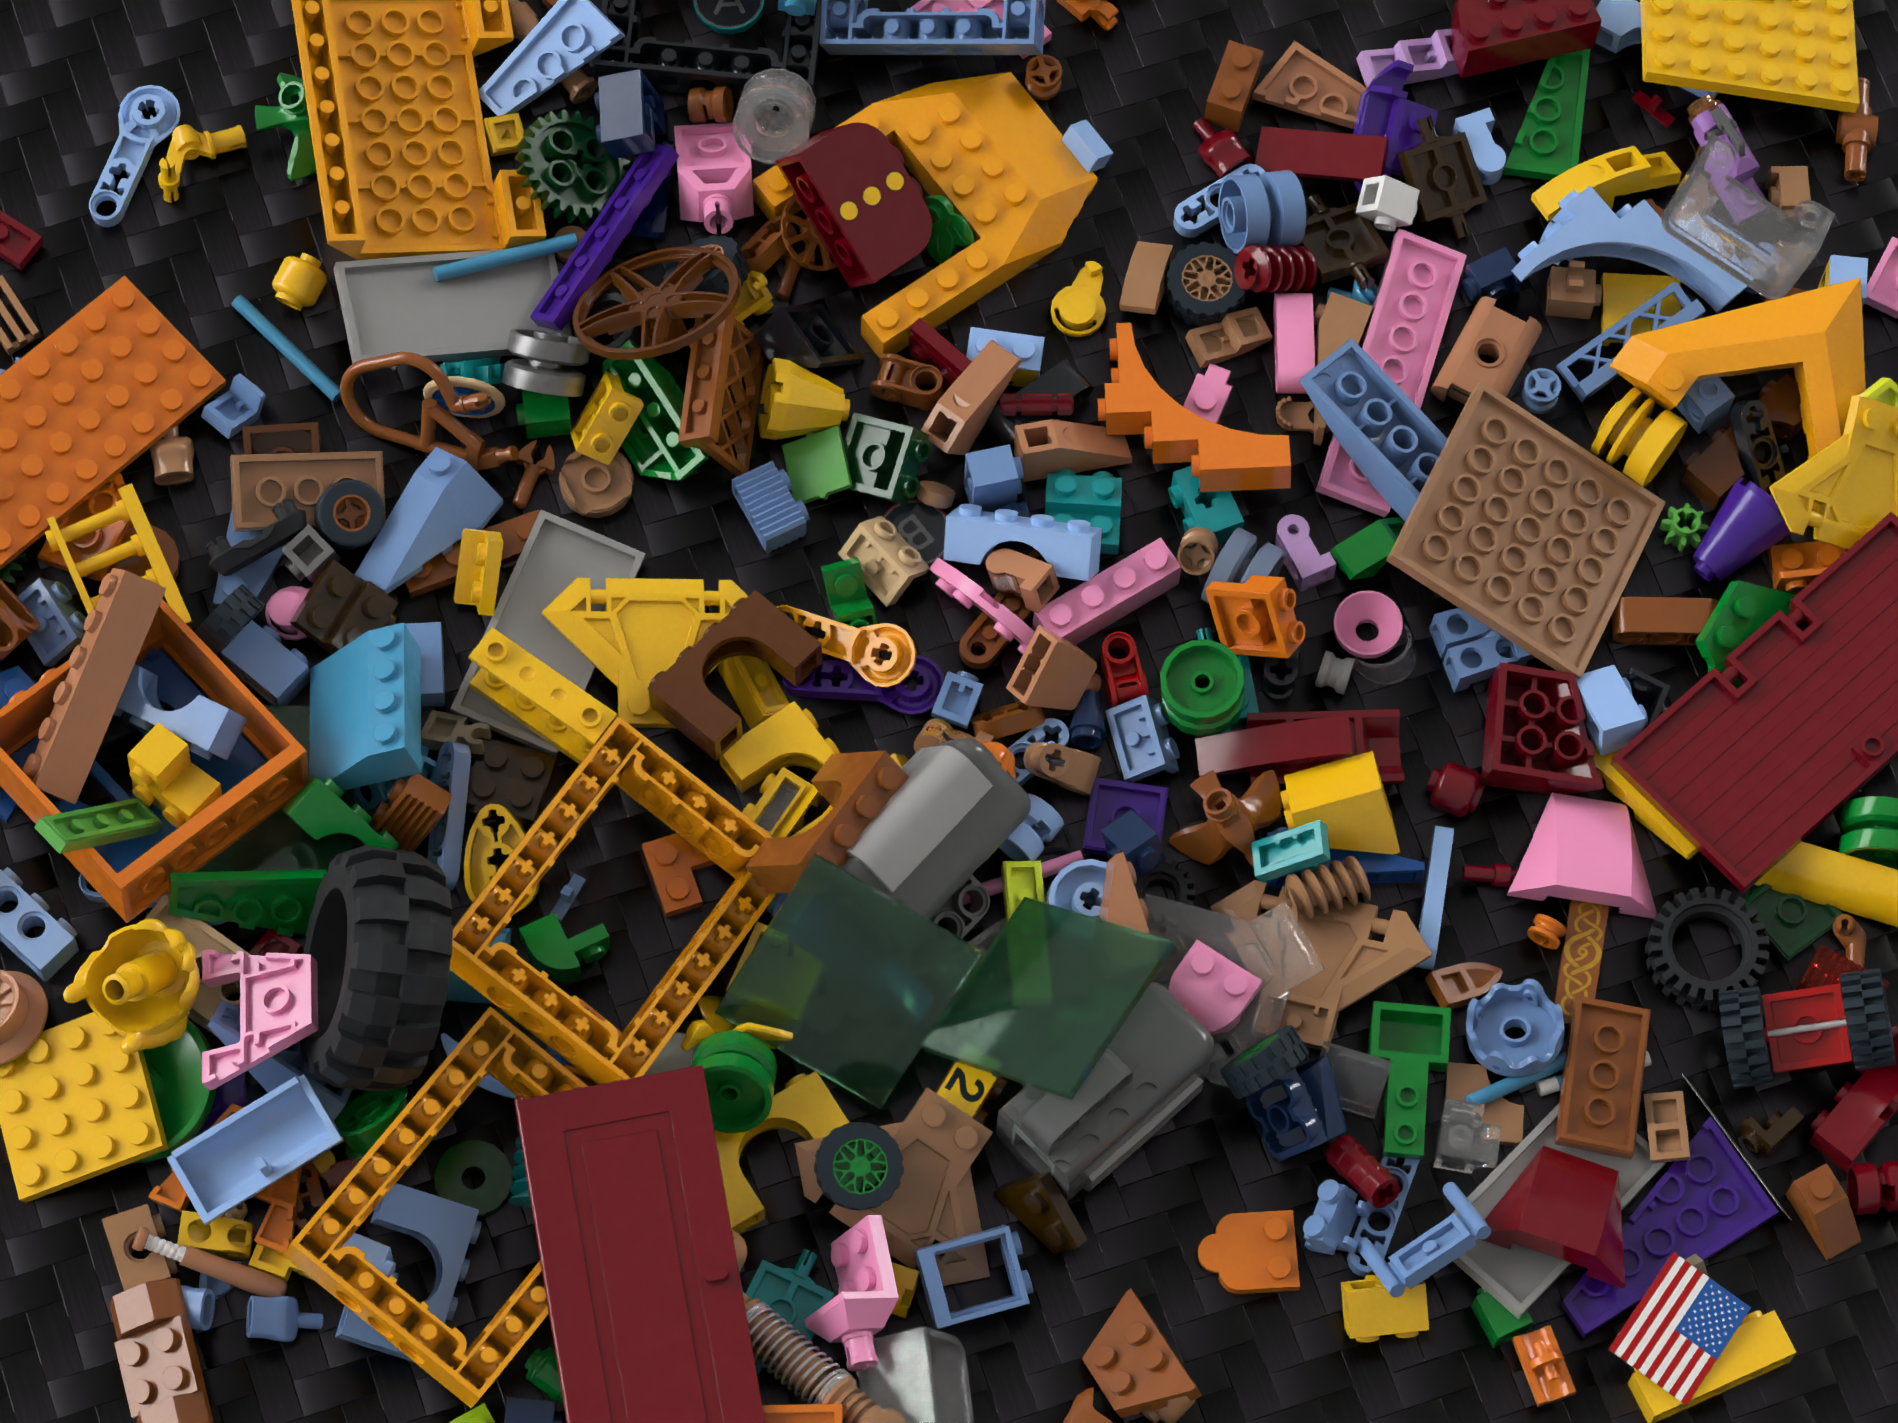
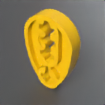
M500 804L484 806L479 811L470 829L465 848L464 882L467 894L472 902L498 870L497 865L490 864L489 861L490 857L496 856V849L501 848L502 854L510 855L526 834L520 822L506 807ZM492 810H496L498 816H504L505 824H500L498 827V842L496 841V833H493V828L485 826L484 823L485 819L491 817ZM540 881L515 913L525 909L534 900Z

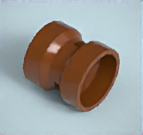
M718 86L710 91H707L704 87L690 89L688 94V113L693 124H705L708 120H715L717 123L731 122L734 104L732 92L728 86Z

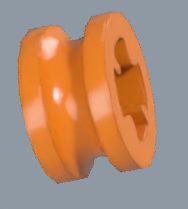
M1537 914L1533 919L1535 926L1529 927L1527 935L1535 943L1545 948L1557 949L1560 945L1558 938L1566 934L1565 926L1552 917Z

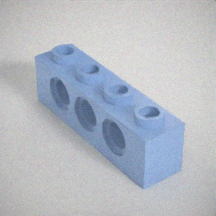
M6 867L3 871L0 869V907L8 901L18 903L13 911L9 913L0 912V940L46 983L79 951L74 938L77 932L65 919L60 918L56 921L47 913L50 907L38 894L34 892L29 896L20 887L23 884L21 879L10 868ZM35 926L45 928L44 933L37 938L26 936L27 932Z

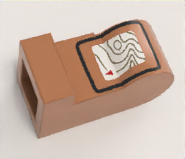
M1007 548L992 552L986 559V568L994 590L1000 593L1012 592L1022 597L1026 609L1039 613L1060 588L1052 564Z

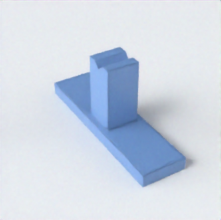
M575 873L568 885L565 884L560 892L561 896L550 913L555 912L560 922H562L586 882L585 878Z

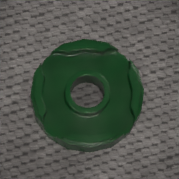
M481 1140L463 1141L450 1147L439 1159L434 1172L435 1190L438 1197L479 1209L477 1219L478 1217L490 1216L498 1212L508 1201L511 1194L510 1185L513 1182L512 1167L506 1155L495 1145ZM470 1171H479L485 1176V1181L481 1187L470 1189L463 1184L464 1176Z

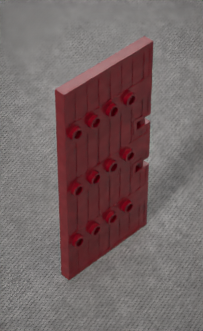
M1892 512L1791 599L1789 608L1792 611L1785 615L1779 610L1725 658L1724 666L1726 669L1720 673L1714 667L1611 759L1610 765L1742 893H1745L1898 756V518ZM1802 621L1808 625L1804 631L1797 627ZM1737 679L1743 683L1738 689L1732 685Z

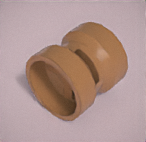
M1194 527L1184 533L1178 550L1177 560L1185 572L1191 575H1201L1207 573L1212 568L1218 551L1216 535L1205 527Z

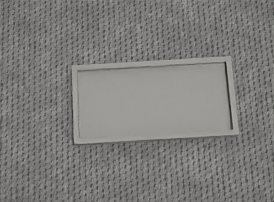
M506 249L336 262L334 274L352 363L395 352L416 353L433 362L510 356L514 354L507 349L511 329L517 328L548 330L572 336L570 323L566 324L563 330L560 331L540 327L530 318L559 274L555 254L552 253L438 282L435 281L433 267Z
M541 509L484 636L493 627L586 691L596 666L553 626L541 612L577 577L590 578L591 589H605L606 578H636L645 558V553ZM591 604V611H605V604ZM472 661L450 708V713L467 716L468 721L473 723L488 724L494 732L546 754L557 756L558 749L469 688V682L481 668Z
M1558 1104L1467 1199L1485 1220L1539 1150L1546 1146L1619 1171L1622 1211L1667 1162L1651 1163L1649 1143L1638 1133H1636L1634 1156L1631 1159L1554 1144ZM1455 1209L1454 1212L1452 1213V1214L1455 1213L1456 1216H1459V1215H1460V1214L1457 1212L1456 1209ZM1480 1239L1475 1240L1476 1246L1453 1260L1457 1266L1517 1319L1572 1264L1514 1243L1511 1249H1507Z

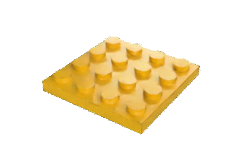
M95 1012L41 1032L35 1043L25 1053L15 1060L0 1066V1125L18 1197L24 1203L169 1149L143 1050H138L133 1054H124L121 1050V1044L125 1036L117 1033Z

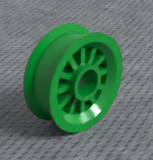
M407 1086L387 1092L366 1090L344 1106L334 1122L346 1143L345 1154L350 1160L360 1161L409 1103L406 1098Z

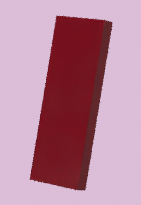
M1262 126L1255 164L1263 168L1265 172L1291 170L1297 177L1363 182L1365 178L1384 175L1389 139L1382 136Z

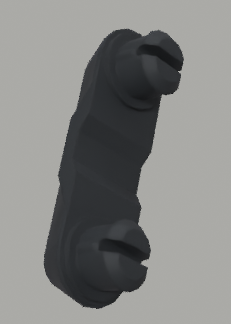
M283 499L284 507L276 503L272 510L278 521L264 528L261 535L256 538L243 540L232 547L227 540L228 538L223 536L216 538L217 545L210 541L206 546V551H208L211 557L209 566L223 576H229L297 536L307 526L306 511L297 509L294 500Z

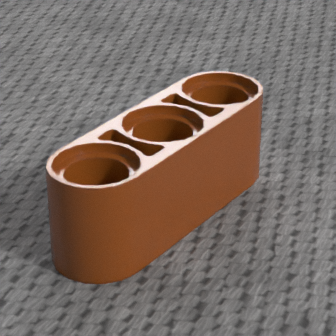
M1621 597L1611 615L1612 640L1619 644L1697 646L1695 640L1718 604V601L1712 598Z

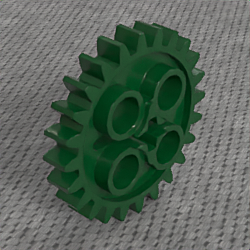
M565 109L557 117L552 111L544 119L538 117L523 133L524 137L517 145L521 151L515 157V160L523 163L516 171L517 174L527 176V179L521 186L523 188L532 187L534 190L530 199L541 198L543 200L541 205L542 211L546 210L549 206L554 208L553 214L555 219L563 212L566 213L568 223L571 224L578 216L582 225H585L591 218L594 221L596 220L627 174V171L624 170L631 164V161L627 159H613L607 149L599 145L593 116H590L584 122L582 121L580 111H576L569 118Z

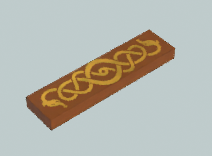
M1570 899L1566 934L1564 936L1554 1004L1561 1006L1564 1027L1569 1028L1573 997L1575 995L1594 999L1596 997L1609 905Z

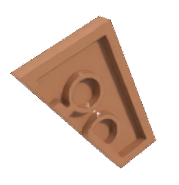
M1294 41L1254 90L1252 99L1354 129L1361 94L1367 88Z

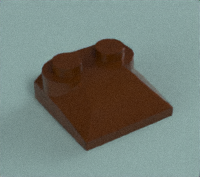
M319 422L242 426L244 454L321 453Z

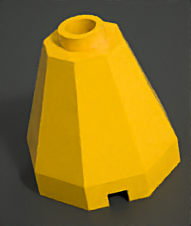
M774 358L772 364L768 365L760 398V404H764V412L766 414L759 413L758 418L761 438L777 440L806 435L809 432L817 433L834 426H840L841 421H847L850 411V399H845L844 389L790 360Z

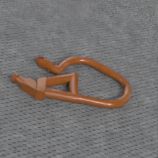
M395 352L362 359L350 365L342 376L340 393L347 412L360 428L375 437L409 446L429 454L435 447H438L467 461L477 473L479 470L498 467L505 461H515L518 459L519 454L515 446H508L505 449H500L499 446L485 448L486 443L484 439L474 431H471L439 405L436 400L431 398L424 399L422 402L421 431L418 436L378 424L361 410L353 391L356 378L365 372L398 365L414 366L427 373L437 384L451 412L466 414L472 410L485 409L491 403V399H488L489 395L482 392L470 394L469 396L461 395L458 399L444 371L433 361L422 355L412 352ZM436 422L465 444L466 449L435 440Z

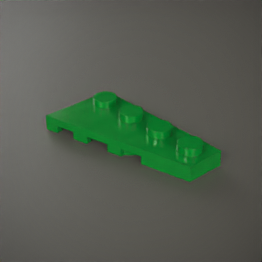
M1591 49L1548 59L1502 174L1550 181L1578 165Z
M327 869L169 873V914L213 923H219L221 920L236 922L240 928L254 930L255 926L276 930L278 935L292 937L293 933L306 936L317 890L323 875L327 873Z

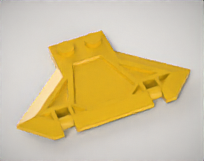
M1861 395L1852 396L1843 436L1769 487L1790 532L1803 535L1807 525L1814 527L1813 539L1848 550L1890 512L1898 518V407ZM1813 502L1818 504L1816 512L1812 511Z
M577 577L541 614L617 687L619 717L633 728H676L650 706L648 687L651 680L660 671L666 672L676 662L677 657L686 647H693L703 638L706 629L714 622L719 623L729 614L730 609L737 600L747 598L748 595L732 580H719L718 591H704L703 579L606 578L605 589H591L590 578ZM591 604H605V611H591ZM705 606H718V613H705ZM718 663L716 666H714V667L712 668V670L709 672V674H710L720 663Z

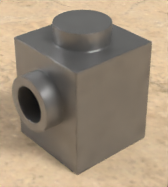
M309 524L281 550L290 559L285 566L300 582L307 577L314 584L329 560H336L337 562L341 560L334 549Z

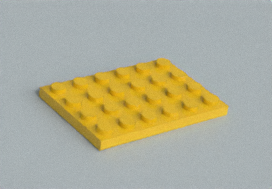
M1640 0L1644 82L1856 113L1860 101L1853 0Z

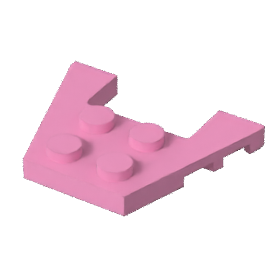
M213 949L202 951V981L208 988L240 980V1041L236 1044L202 1052V1084L208 1090L216 1089L318 1031L317 961L311 955L266 952L265 956L247 955L244 951H236V954H221Z

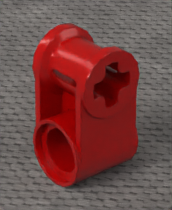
M1122 631L1109 634L1102 644L1100 664L1104 676L1110 708L1118 706V704L1128 702L1146 694L1149 696V690L1134 639ZM1113 648H1120L1128 656L1123 659H1115L1109 654V651Z

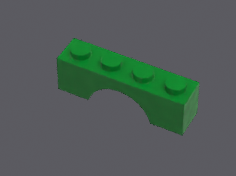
M312 776L281 809L315 840L327 835L343 833L357 837L364 846L397 849L400 846L384 829L379 834L368 825L372 820L371 816L355 803L350 808L342 801L340 797L344 794V791L328 777L322 782L317 777Z

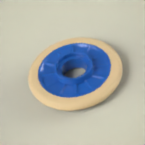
M448 376L458 399L461 395L469 396L479 392L489 395L488 399H491V403L485 409L472 410L466 414L462 412L454 413L449 410L434 380L427 383L423 390L425 399L431 398L436 400L439 405L454 416L486 418L500 413L505 406V398L497 388L473 378Z

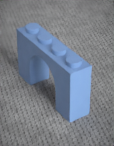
M396 1183L374 1209L370 1223L413 1236L428 1248L434 1259L436 1278L433 1289L424 1302L429 1305L427 1310L445 1324L446 1319L452 1320L457 1308L458 1298L453 1296L457 1281L463 1283L469 1269L470 1260L465 1258L469 1243L475 1244L480 1233L482 1222L476 1220L479 1209ZM344 1306L335 1335L336 1338L412 1361L354 1312Z

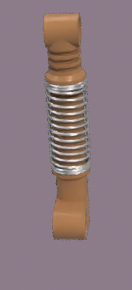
M732 1230L740 1272L747 1257V1246L740 1234ZM743 1292L755 1362H761L762 1368L768 1367L767 1372L769 1374L774 1373L775 1379L781 1378V1384H788L787 1389L789 1391L794 1390L795 1396L801 1395L802 1402L808 1401L807 1404H811L813 1397H816L815 1402L812 1404H843V1423H906L905 1418L900 1412L890 1408L882 1409L879 1405H875L872 1399H868V1396L857 1388L856 1380L844 1368L840 1369V1365L833 1363L831 1357L826 1358L825 1352H820L818 1346H813L811 1341H806L804 1335H800L797 1329L793 1330V1326L786 1324L784 1318L780 1319V1315L773 1313V1309L765 1302H762L759 1298L751 1299Z

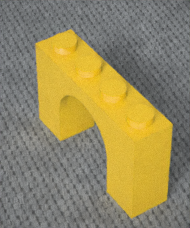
M793 701L745 733L741 739L720 757V765L740 792L743 793L766 778L771 772L773 773L782 767L802 766L818 773L831 754L840 752L829 737L824 740L817 731L818 723L812 713L806 708L801 710L797 703ZM829 805L827 810L820 817H818L817 819H815L814 821H812L807 826H805L804 828H802L790 837L800 835L814 827L833 809V807Z
M817 1071L808 1076L802 1073L789 1080L785 1085L786 1089L773 1096L770 1113L759 1126L739 1133L729 1134L715 1131L733 1231L741 1234L765 1219V1208L744 1177L739 1166L740 1155L746 1144L753 1137L767 1130L784 1129L797 1133L807 1141L827 1137L831 1133L830 1131L836 1127L838 1128L850 1123Z

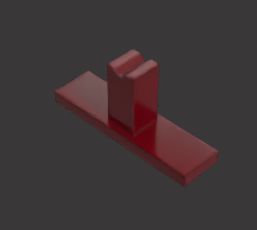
M1639 90L1631 98V100L1664 127L1668 128L1675 121V118L1661 107L1663 99L1659 98L1657 94L1650 98Z

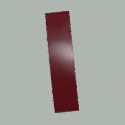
M1349 715L1273 724L1195 739L1199 777L1213 769L1218 776L1273 770L1276 766L1314 762V759L1353 755Z

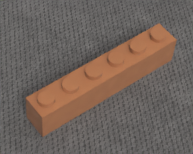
M112 568L111 573L106 574L99 587V594L101 596L97 606L89 612L84 622V630L86 631L81 644L77 645L70 655L68 675L65 681H62L55 690L53 697L54 708L50 717L45 718L39 728L38 738L40 741L35 753L29 755L23 767V772L43 793L62 801L76 804L166 588L129 571Z

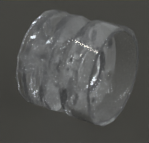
M767 69L756 73L748 80L740 95L733 119V135L739 148L754 160L764 164H776L775 160L809 139L816 113V100L810 85L800 75L786 69ZM774 106L780 107V112L774 111Z

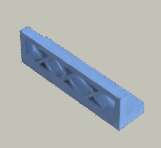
M1674 281L1560 362L1556 369L1579 400L1584 402L1620 376L1608 367L1614 358L1600 357L1603 342L1607 339L1623 341L1624 346L1631 337V323L1637 318L1653 320V331L1700 319L1706 310L1698 299L1691 302L1678 283ZM1671 294L1675 296L1683 307L1681 311L1672 317L1659 315L1661 301ZM1655 306L1654 314L1645 313ZM1626 327L1625 335L1616 334L1621 329ZM1596 348L1595 356L1586 355ZM1578 360L1593 362L1592 374L1581 382H1578L1568 368ZM1599 364H1605L1598 369Z

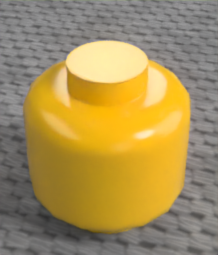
M302 253L300 258L296 256L286 257L272 282L273 289L277 292L275 298L298 311H301L303 307L314 306L327 282L326 274L319 269L322 262L306 253Z

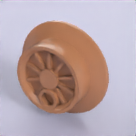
M0 970V1066L15 1060L25 1053L38 1039L47 1020L48 1000L44 989L34 978L22 972Z

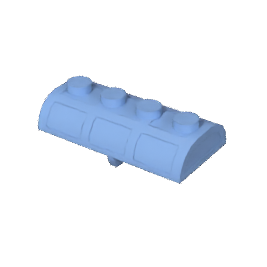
M303 1074L298 1078L293 1077L172 1151V1155L167 1157V1160L202 1222L207 1226L221 1215L256 1196L262 1190L300 1169L301 1166L332 1147L344 1142V1139L316 1090Z

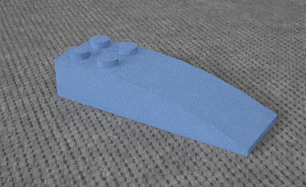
M1351 338L1300 379V383L1344 450L1385 501L1406 522L1447 441V437Z

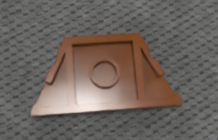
M1129 1289L1082 1357L1085 1365L1113 1409L1121 1418L1137 1415L1146 1409L1156 1410L1168 1407V1400L1187 1396L1190 1401L1198 1399L1202 1394L1138 1296L1132 1289Z

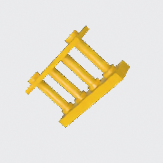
M132 483L118 489L122 499L115 502L116 506L65 528H59L54 516L47 518L51 529L44 532L53 553L61 551L88 614L92 609L96 608L101 595L90 598L81 578L136 554L139 557L147 555L152 568L146 570V575L142 576V578L166 588L164 597L167 604L191 629L194 628L191 617ZM123 520L124 523L132 521L137 534L130 536V541L76 564L74 563L66 543Z
M491 627L469 655V659L481 667L469 682V688L578 764L582 762L617 717V713L493 627Z

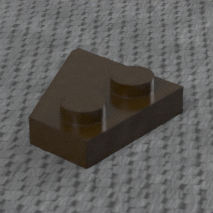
M1050 1172L1003 1184L993 1192L996 1198L1053 1254L1078 1248L1088 1240Z

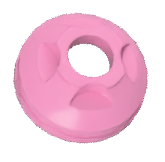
M1360 591L1346 597L1339 604L1333 621L1334 632L1342 648L1356 657L1365 659L1377 658L1390 652L1397 644L1403 628L1402 615L1396 603L1388 596L1375 591ZM1363 623H1371L1377 628L1378 636L1371 641H1363L1357 636L1356 628Z

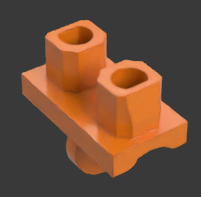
M1551 1325L1531 1333L1513 1337V1345L1537 1407L1576 1393Z

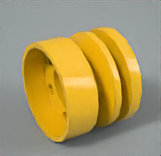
M1634 387L1620 401L1616 402L1607 413L1598 428L1597 436L1590 451L1600 457L1612 446L1606 458V463L1609 465H1613L1623 455H1626L1628 459L1625 463L1623 474L1642 487H1645L1669 459L1684 435L1688 423L1668 409L1659 414L1655 420L1651 419L1650 416L1656 403L1655 400L1648 398L1637 409L1643 392Z

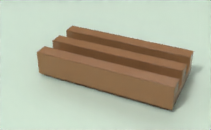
M1 275L0 291L3 292L29 334L24 336L0 299V315L17 339L11 343L0 327V343L7 354L10 355L39 339L41 335L5 278Z

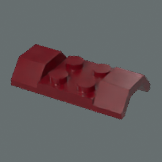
M1399 709L1247 713L1246 729L1307 719L1349 715L1353 755L1314 759V762L1276 766L1273 770L1280 787L1286 786L1284 775L1369 751L1374 753L1383 784L1404 783L1405 781L1400 758ZM1267 770L1248 772L1250 785Z

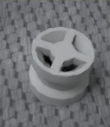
M1326 650L1315 686L1320 688L1329 686L1334 688L1336 693L1344 695L1355 659L1349 657L1339 659L1335 657L1333 652Z

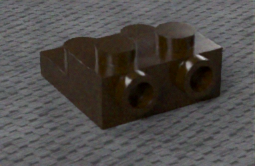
M329 560L289 623L332 655L369 630L394 625L398 617L394 610L399 603L371 581L363 582L336 560Z
M483 738L484 754H478L474 767L471 766L465 814L475 820L479 811L484 806L500 804L513 814L524 830H529L541 815L557 765V757ZM492 810L491 817L488 819L505 824L504 816H498L496 810Z

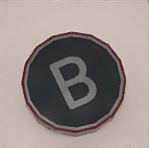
M909 499L907 506L894 504L882 515L896 527L897 532L904 540L920 553L921 558L929 567L937 558L943 560L947 516L943 510L929 506L918 499Z

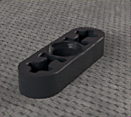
M1742 400L1737 402L1731 410V425L1748 483L1751 481L1766 492L1770 482L1774 484L1786 475L1767 407L1758 400ZM1750 411H1752L1753 418H1751L1749 420V423H1747L1746 417L1749 416ZM1756 431H1759V436H1750V434H1756ZM1759 442L1765 447V457L1760 463L1754 457V448ZM1760 469H1769V471H1763V474L1760 473ZM1769 490V495L1774 499L1771 491Z

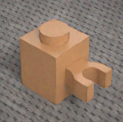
M1570 260L1568 268L1552 266L1547 281L1546 316L1590 319L1593 307L1600 306L1602 296V284H1596V270L1584 269L1585 261Z

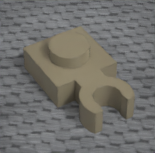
M432 710L421 731V744L430 750L440 751L441 746L446 741L468 745L472 754H484L483 740L479 738L490 740L492 734L488 724L474 723L469 725L467 716Z

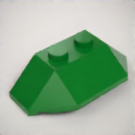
M628 340L618 349L641 347L633 340ZM652 357L635 360L607 358L602 363L603 374L607 371L618 376L624 392L641 399L644 404L621 444L638 473L642 476L683 481L709 458V455L698 446L685 448L678 442L684 394L671 373Z

